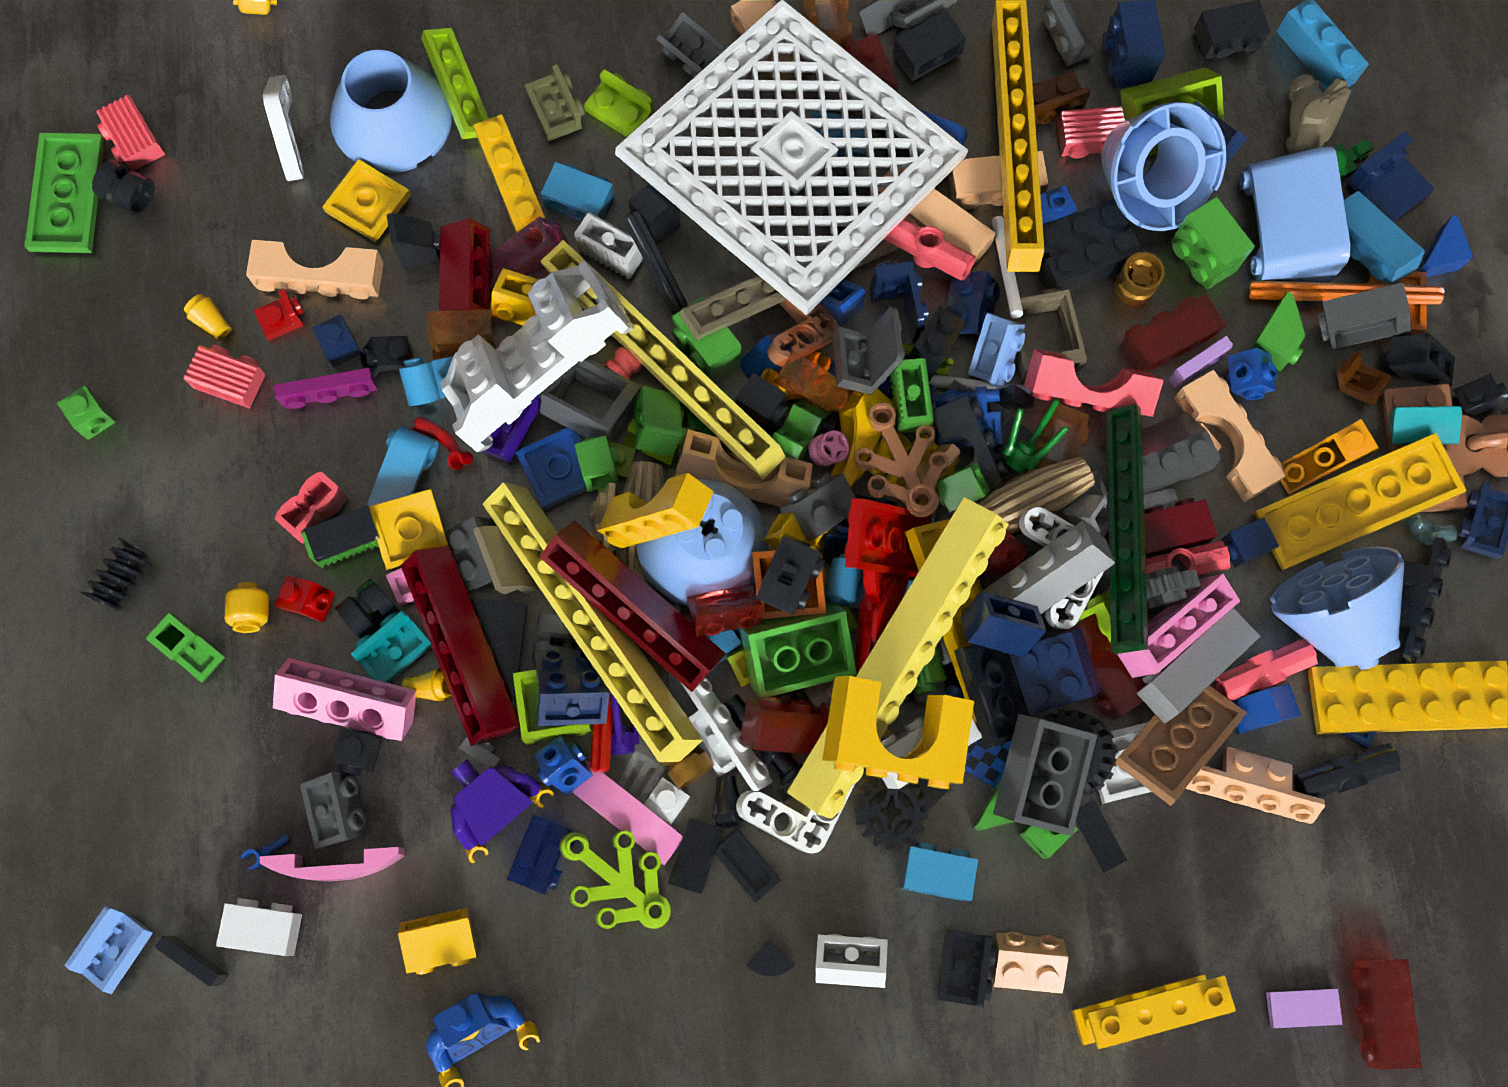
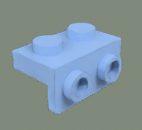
M987 313L968 374L989 381V384L993 386H1006L1015 372V364L1013 362L1016 353L1020 351L1025 341V333H1023L1025 325L992 313Z
M107 905L102 909L67 960L65 967L71 971L83 974L101 991L112 994L153 932L129 913Z

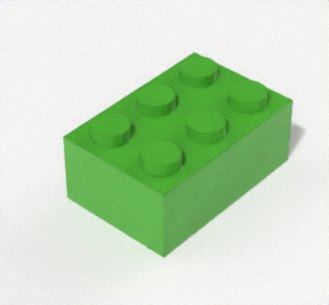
M835 602L826 603V613L761 619L739 625L750 686L760 699L834 681L836 676L857 675L846 611Z

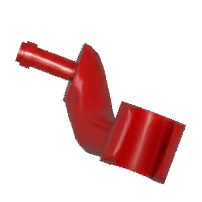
M425 417L415 418V426L410 429L415 432L419 431L424 435H429L439 441L449 452L447 462L451 469L461 470L463 468L462 464L468 465L472 463L473 455L469 451H462L448 431Z

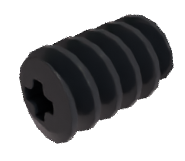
M119 537L118 540L124 548L112 547L110 551L116 559H103V563L107 566L108 571L100 569L95 571L101 581L89 580L87 584L93 592H80L103 607L116 611H121L122 609L116 599L128 600L130 597L124 588L136 589L138 586L132 579V576L141 578L145 576V573L139 566L151 567L153 564L147 557L148 554Z

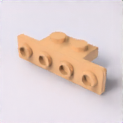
M1228 746L1222 756V771L1204 766L1186 788L1200 794L1210 795L1309 824L1315 822L1325 807L1323 799L1292 791V764Z

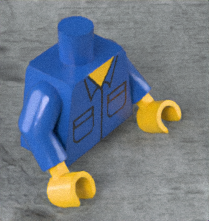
M477 992L433 1018L436 1028L431 1031L427 1038L426 1050L436 1071L440 1072L438 1078L442 1087H448L453 1082H459L460 1086L464 1087V1082L458 1069L451 1067L453 1063L459 1062L516 1029L519 1046L523 1050L529 1049L526 1038L533 1037L538 1043L540 1038L536 1024L532 1021H525L524 1015L507 996H489Z

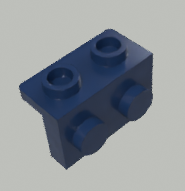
M988 271L970 272L965 280L961 281L952 276L946 310L966 321L960 334H976L978 337L980 336L986 314H994L995 303L1000 297L999 284Z
M1483 481L1478 489L1473 488L1467 501V507L1471 508L1469 518L1464 517L1458 532V536L1463 537L1460 548L1500 560L1504 555L1508 541V494L1490 489L1491 482Z

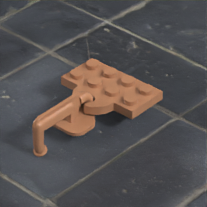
M1449 384L1394 388L1384 391L1381 395L1389 453L1407 446L1391 445L1389 418L1391 411L1395 407L1452 406ZM1508 414L1490 415L1481 423L1467 415H1462L1459 444L1442 445L1463 485L1465 486L1464 477L1473 475L1481 468L1495 477H1508ZM1466 492L1421 512L1465 509L1468 506Z

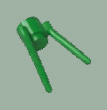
M1053 400L1028 442L1020 440L1018 444L1015 442L1023 416V409L1019 408L1017 410L1008 443L1002 452L1007 456L1004 462L1009 467L1024 474L1029 469L1034 471L1038 462L1068 431V427L1063 426L1035 454L1037 448L1034 444L1059 404V400Z

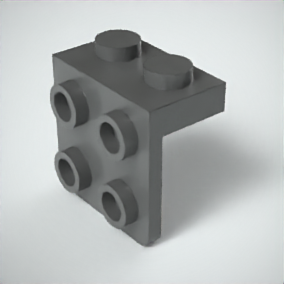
M889 307L867 334L839 326L832 333L837 387L871 395L880 384L885 382L892 371L902 363L905 351L902 347V324L899 320L897 308Z

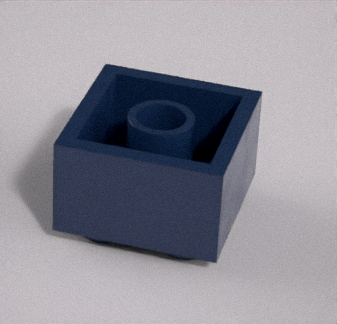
M1155 0L1118 2L1114 14L1110 16L1107 32L1103 33L1102 43L1104 50L1108 51L1109 54L1108 74L1110 78L1113 77L1115 89L1134 87L1152 82L1166 54Z
M1081 628L1039 640L1025 657L1009 654L1029 715L1087 699L1102 692Z

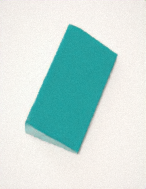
M1461 406L1395 407L1389 414L1391 445H1409L1434 433H1437L1442 444H1459Z

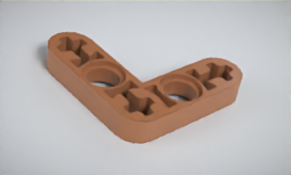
M785 300L779 304L798 324L777 335L768 347L767 354L774 364L780 367L791 366L828 345L833 340L832 333L839 326V323L820 302L805 315L789 300ZM797 335L807 338L810 344L802 342Z

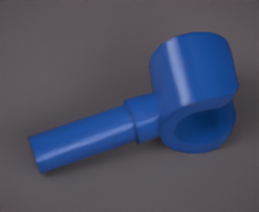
M285 834L262 849H248L244 851L241 859H247L255 854L257 861L248 870L263 868L264 866L260 864V856L271 855L291 840Z

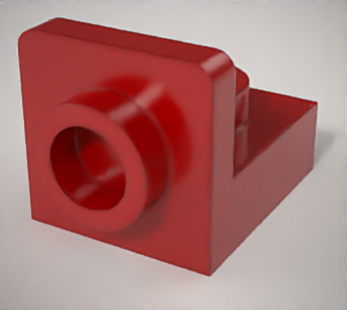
M285 289L278 291L281 296L280 299L254 310L268 341L304 326L299 317L304 311L297 297H290Z

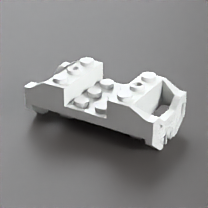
M585 260L576 267L552 272L545 279L542 278L533 285L527 294L536 312V316L530 317L514 335L506 337L496 350L478 334L472 340L464 342L458 349V352L454 354L448 373L439 384L442 392L452 404L457 417V421L452 424L455 434L476 452L485 451L492 446L493 438L490 436L492 432L504 422L508 425L511 424L532 403L531 400L578 361L582 362L589 355L595 354L606 345L604 340L617 330L620 334H627L634 328L630 319L625 314L626 311L622 303L602 277ZM591 287L597 297V305L583 311L577 298Z

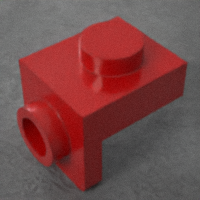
M286 576L274 606L323 622L335 593L313 581Z

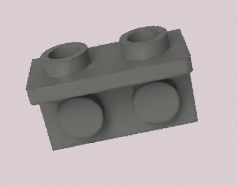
M330 772L300 784L315 850L325 849L350 839H359L367 836L366 819L362 812L358 785L354 775L343 772Z

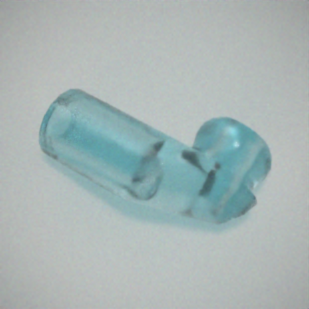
M1422 513L1411 515L1408 520L1411 532L1424 544H1435L1437 537L1445 538L1446 542L1457 539V530L1454 525L1437 527Z

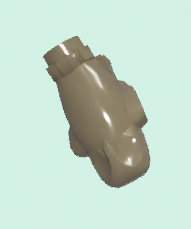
M1302 75L1292 81L1288 91V97L1292 101L1289 117L1291 137L1286 140L1289 154L1322 147L1328 141L1342 115L1351 92L1347 87L1346 81L1336 78L1325 92H1323L1322 83L1312 75Z

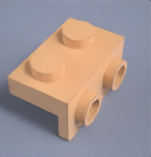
M1014 931L996 933L997 954L993 972L994 987L1063 993L1069 958L1063 939H1058L1052 935H1042L1041 937L1028 936Z

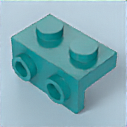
M401 611L398 614L395 612L387 616L382 621L381 628L372 636L368 634L361 638L355 644L356 649L351 655L374 680L390 683L428 651L432 645L430 640L404 611Z

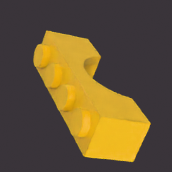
M501 114L474 124L479 145L494 176L520 245L524 246L550 236L545 216L503 115Z
M684 473L669 478L657 495L648 503L631 491L614 496L597 531L606 536L610 544L619 548H625L699 527L714 491L691 474Z

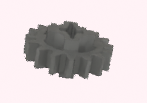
M1178 566L1155 570L1152 573L1146 574L1148 609L1161 608L1188 599L1186 592L1201 586L1197 571L1186 570L1179 572Z

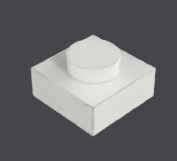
M662 777L643 805L665 822L672 825L690 799V796L682 790H678L676 786Z

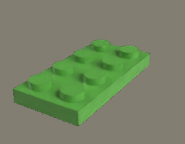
M39 133L25 239V248L29 252L92 253L99 199L93 193L92 182L96 171L103 164L106 140L102 134Z

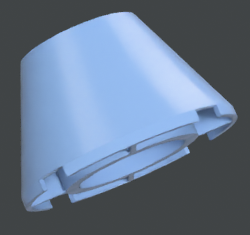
M386 50L366 51L349 62L343 72L330 109L332 135L346 157L353 163H356L359 159L381 173L408 171L416 168L419 162L425 160L430 155L433 157L444 145L452 124V113L438 79L423 67ZM386 91L404 92V95L395 104L387 108H364L368 101L377 94Z
M1170 102L1156 106L1117 125L1104 142L1101 164L1116 204L1124 216L1142 228L1153 231H1166L1180 227L1188 214L1203 206L1213 190H1218L1226 165V145L1220 126L1204 110L1196 105L1185 102ZM1158 143L1155 163L1143 177V166L1150 150Z

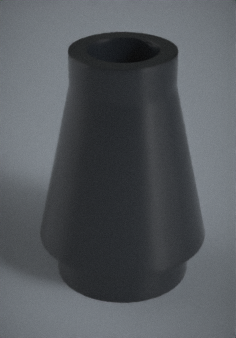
M731 775L717 777L715 779L716 790L712 818L716 820V826L721 828L740 826L743 824V818L739 816L736 807L737 800L740 797L736 778Z

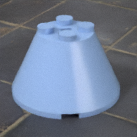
M696 478L714 491L699 527L636 544V550L645 577L661 595L686 607L704 609L723 605L726 602L741 597L753 586L755 576L752 552L768 551V544L763 540L767 534L763 518L754 503L744 493L718 480Z
M1365 547L1342 552L1343 559L1326 565L1323 560H1320L1298 571L1273 592L1270 598L1273 605L1270 607L1274 615L1334 662L1336 667L1358 665L1360 669H1369L1379 663V657L1397 649L1401 645L1399 625L1404 561L1397 550L1388 547Z

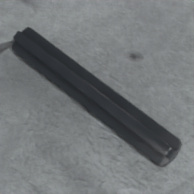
M632 211L623 217V221L674 316L689 305L640 211Z

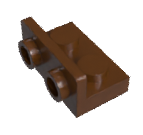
M1073 70L1032 84L1035 124H1047L1059 116L1061 111L1077 110L1085 107L1091 92L1088 87L1081 88Z

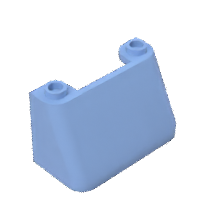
M1318 147L1248 164L1240 172V189L1244 190L1247 196L1254 197L1260 249L1257 251L1256 256L1252 257L1250 268L1252 275L1256 276V281L1331 282L1347 264L1351 249L1339 167L1334 147Z

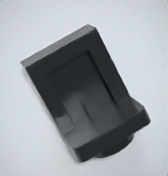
M407 336L371 337L360 353L362 367L370 368L375 377L380 371L399 370V368L405 367V360L413 359Z
M1491 373L1453 389L1462 410L1469 417L1476 416L1497 406L1502 415L1508 413L1506 405L1508 391L1503 382L1500 384L1495 382Z

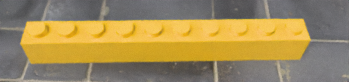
M995 0L992 35L1007 272H1039L1044 253V237L1026 0Z

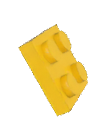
M358 159L322 207L327 214L376 243L388 227L386 214H398L411 196V193L406 187Z
M432 488L369 506L381 537L377 539L386 570L399 567L415 550L449 545Z

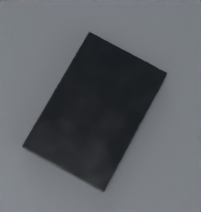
M470 598L476 616L481 621V628L486 641L493 651V658L498 671L505 681V688L510 701L516 702L513 673L520 672L528 605L527 603Z
M974 644L954 650L969 699L974 701L973 711L985 749L1011 741L1018 714L1030 715L1009 653Z

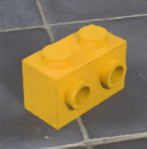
M503 268L492 290L490 315L524 326L530 317L536 316L527 293L539 279Z
M468 907L400 922L398 936L406 973L427 974L434 971L437 966L446 964L461 966L469 963L472 958H476L477 946Z

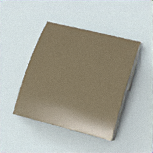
M479 526L473 529L495 590L505 595L515 590H519L524 594L538 590L534 579L498 526Z

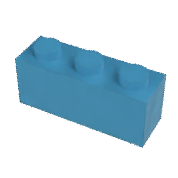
M1305 0L1287 12L1276 31L1315 78L1322 83L1325 89L1336 78L1346 81L1347 87H1350L1356 83L1369 65L1314 0Z
M1359 191L1344 200L1351 248L1350 255L1353 259L1359 260L1376 280L1384 284H1396L1418 269L1425 253L1422 247Z

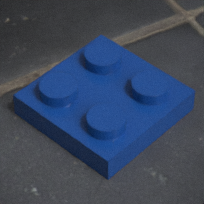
M568 427L516 451V455L543 510L587 490L574 444L580 443L582 440L577 432Z

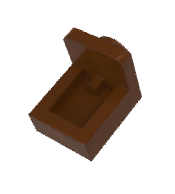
M1355 351L1348 360L1341 362L1336 373L1340 392L1373 406L1391 383V375L1362 364L1361 354Z

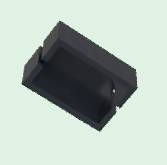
M1115 199L1043 225L1044 253L1040 266L1042 269L1039 275L1046 290L1056 288L1059 291H1071L1117 274L1122 270L1126 260L1131 255L1143 252L1132 227L1125 229L1129 221L1120 211Z

